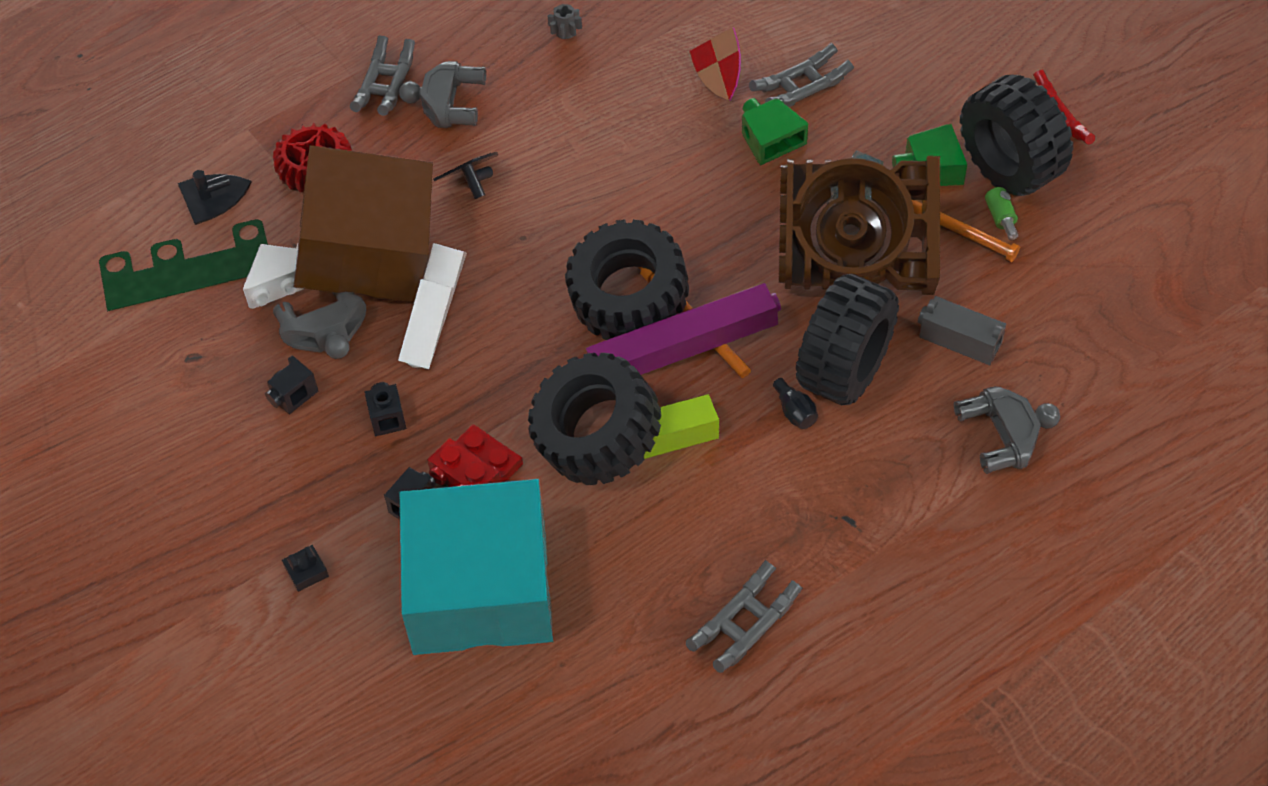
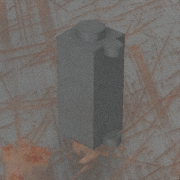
M937 296L929 301L928 306L922 308L917 322L921 324L919 338L987 365H991L1001 347L1006 329V323Z

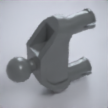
M445 61L425 74L422 87L413 81L403 83L399 89V95L404 102L409 104L416 103L421 99L424 114L438 128H448L452 124L477 126V107H453L457 87L461 83L486 84V67L461 66V63H458V61Z
M332 292L338 302L299 317L296 316L289 302H282L286 310L284 312L280 304H277L273 309V314L280 324L279 335L288 346L305 351H325L331 358L342 359L349 352V341L365 318L366 304L362 297L355 295L354 292Z
M996 386L983 389L979 396L954 401L953 404L955 415L958 416L957 419L960 422L983 414L990 416L1005 445L1001 449L980 453V464L986 474L1011 466L1017 469L1026 468L1035 448L1040 427L1045 429L1053 428L1058 424L1061 417L1059 409L1053 404L1043 403L1034 412L1027 398Z

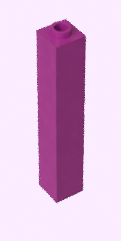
M763 283L586 348L587 354L596 353L598 356L600 353H610L615 357H622L642 375L778 325L777 312L781 311V305L776 293L770 294L766 284Z

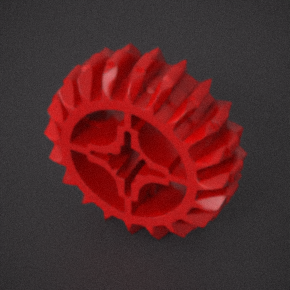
M313 123L311 127H305L302 124L299 130L291 128L290 135H282V140L276 143V150L273 151L274 169L282 184H287L290 190L297 188L300 193L304 191L310 145L352 151L351 144L343 132H339L336 127L329 128L326 123L320 127Z

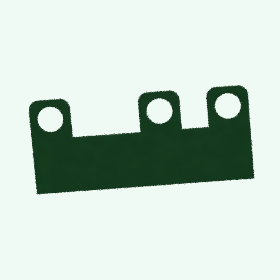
M255 219L234 225L232 232L236 247L188 259L184 258L182 243L179 239L155 243L150 249L154 267L133 272L131 256L127 251L101 257L99 265L107 311L248 277L260 245H268L262 221ZM247 225H253L258 228L257 236L250 240L242 239L239 236V231ZM164 245H173L177 249L176 255L166 260L159 258L157 252ZM114 257H121L125 260L124 268L117 272L108 271L106 268L107 262Z

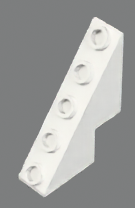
M433 243L424 279L420 280L398 361L408 363V365L414 368H430L467 255L466 252Z
M298 244L296 248L260 245L243 287L249 308L254 309L303 290V288L293 287Z

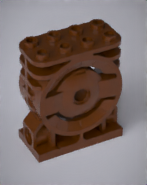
M927 156L926 161H900L891 170L879 163L859 158L841 159L833 162L825 160V164H813L812 159H806V164H794V159H787V165H781L780 194L786 195H780V223H786V225H780L779 253H785V256L779 255V283H785V289H791V285L803 286V289H810V286H822V289L827 290L842 275L854 274L876 284H880L887 279L897 290L922 291V295L935 294L940 280V156ZM838 186V198L828 203L821 211L816 225V237L822 252L830 260L836 262L837 265L824 260L818 254L811 238L813 218L819 208L831 200V188ZM865 187L871 188V200L877 203L888 217L891 227V239L885 253L876 262L864 267L866 262L873 259L879 253L886 237V221L881 210L873 202L865 198ZM912 200H922V214H914ZM846 225H855L859 232L849 235L844 232L843 228ZM911 237H917L922 241V252H907Z

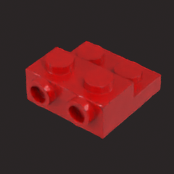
M474 424L456 441L449 438L427 459L429 475L433 477L437 484H445L448 487L506 482L523 465V459L520 455Z

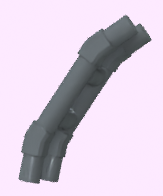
M382 35L377 37L366 76L361 88L350 104L352 111L358 112L361 108L365 107L371 97L370 94L384 96L382 103L377 108L380 115L385 116L389 111L393 110L398 101L399 89L412 65L414 40H404L398 65L384 64L389 38ZM378 74L393 76L391 84L375 83Z
M830 43L822 51H818L815 55L809 57L808 60L783 72L751 80L749 88L753 92H766L775 90L781 85L787 93L768 97L765 103L773 99H779L785 105L791 107L804 98L827 87L831 88L837 85L855 67L847 59L838 68H834L822 77L817 69L826 64L827 60L838 52L834 44ZM805 74L811 83L799 88L792 79Z
M765 560L756 573H753L750 579L743 585V588L713 619L709 620L698 629L697 633L686 640L687 648L694 652L703 645L710 643L722 631L735 641L731 647L713 661L714 669L719 673L724 672L730 666L737 664L767 630L784 616L803 587L792 580L770 605V608H767L754 598L762 590L766 581L776 569V567ZM743 607L759 618L747 632L731 621Z

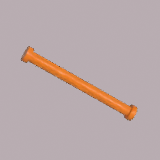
M912 200L914 213L922 214V203ZM940 212L941 226L1006 256L1005 259L1009 262H1013L1020 249L1019 245L1015 243L1010 245Z

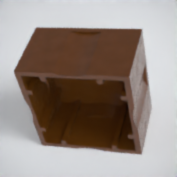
M310 145L293 287L335 293L354 292L376 298L415 302L420 280L424 278L429 255L433 162Z

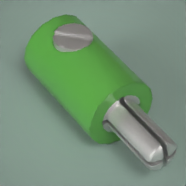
M993 188L986 193L985 201L997 228L1004 229L1008 239L1014 240L1018 237L1014 226L1018 217L1010 201L1011 197L1004 188Z

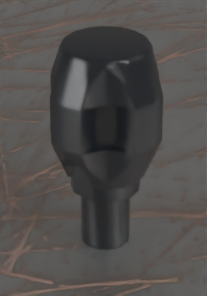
M778 378L773 382V387L780 395L779 399L781 400L783 413L789 422L800 429L811 427L818 419V412L811 398L807 394L790 387L783 378Z

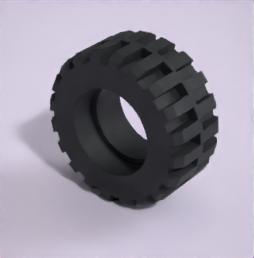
M1014 74L1001 76L968 97V100L965 101L962 107L959 122L962 124L960 132L961 137H964L965 140L964 146L966 151L970 152L971 160L974 165L979 167L980 173L984 178H988L996 188L1002 187L1008 194L1016 196L1030 195L1062 175L1070 165L1073 155L1071 153L1074 149L1073 141L1070 140L1072 132L1065 122L1067 118L1064 112L1059 110L1058 103L1054 97L1051 98L1047 94V90L1043 86H1037L1036 81L1031 78H1024L1022 75Z
M623 219L616 220V224L610 226L607 223L599 226L597 232L593 233V231H590L585 235L584 242H578L572 250L574 256L568 258L565 282L574 311H576L580 322L583 325H587L588 331L594 335L601 333L602 338L605 340L677 315L676 312L681 313L685 308V298L689 296V284L682 251L678 243L674 242L673 237L667 231L663 230L661 232L660 226L649 223L646 226L642 220L633 219L632 223H626V220ZM642 267L651 270L655 274L646 287L630 295H611L601 290L604 281L611 274L623 268Z
M854 274L842 275L834 281L832 286H829L825 296L819 301L815 313L812 314L809 321L810 324L802 339V346L799 348V358L796 362V379L802 388L840 405L855 403L858 397L864 394L865 389L871 384L875 373L878 371L883 357L886 355L889 342L894 333V326L897 323L899 300L893 290Z
M596 353L583 354L581 359L576 356L567 360L568 364L563 367L558 365L552 370L554 374L549 379L544 378L540 383L541 390L539 393L534 394L531 401L534 408L529 409L528 422L531 425H529L528 430L530 438L534 441L535 448L562 476L575 483L582 481L585 485H596L598 480L605 484L613 482L615 476L619 475L622 478L631 473L629 469L635 464L639 466L645 460L643 458L644 454L647 451L651 452L655 445L653 437L658 436L661 424L657 420H660L662 416L661 407L657 404L658 398L655 392L637 369L631 366L626 359L615 357L610 353H600L599 356ZM616 400L615 409L610 419L602 428L584 437H574V431L579 419L589 408L603 401Z

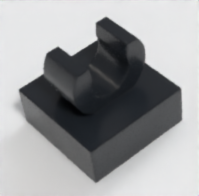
M313 544L282 559L284 568L298 592L329 577L327 569Z

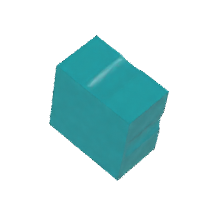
M539 479L400 492L402 617L413 655L463 651L483 645L505 647L553 642L551 603L546 572L548 561L545 520Z

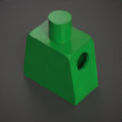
M751 98L744 103L742 108L744 111L742 115V135L760 166L807 144L808 122L779 99H773L761 105L757 99Z
M946 124L910 135L907 138L905 154L892 156L893 167L900 161H926L927 156H940V186L964 185L967 162L952 124Z

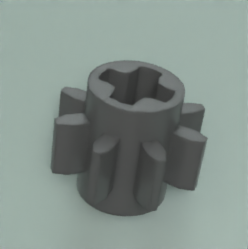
M558 5L554 8V15L549 14L547 16L551 34H556L561 39H570L576 36V29H582V17H580L579 9L574 10L571 5Z

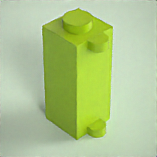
M709 394L661 407L662 416L660 420H657L661 424L659 435L653 437L655 445L651 452L647 451L643 457L646 459L719 439V418Z

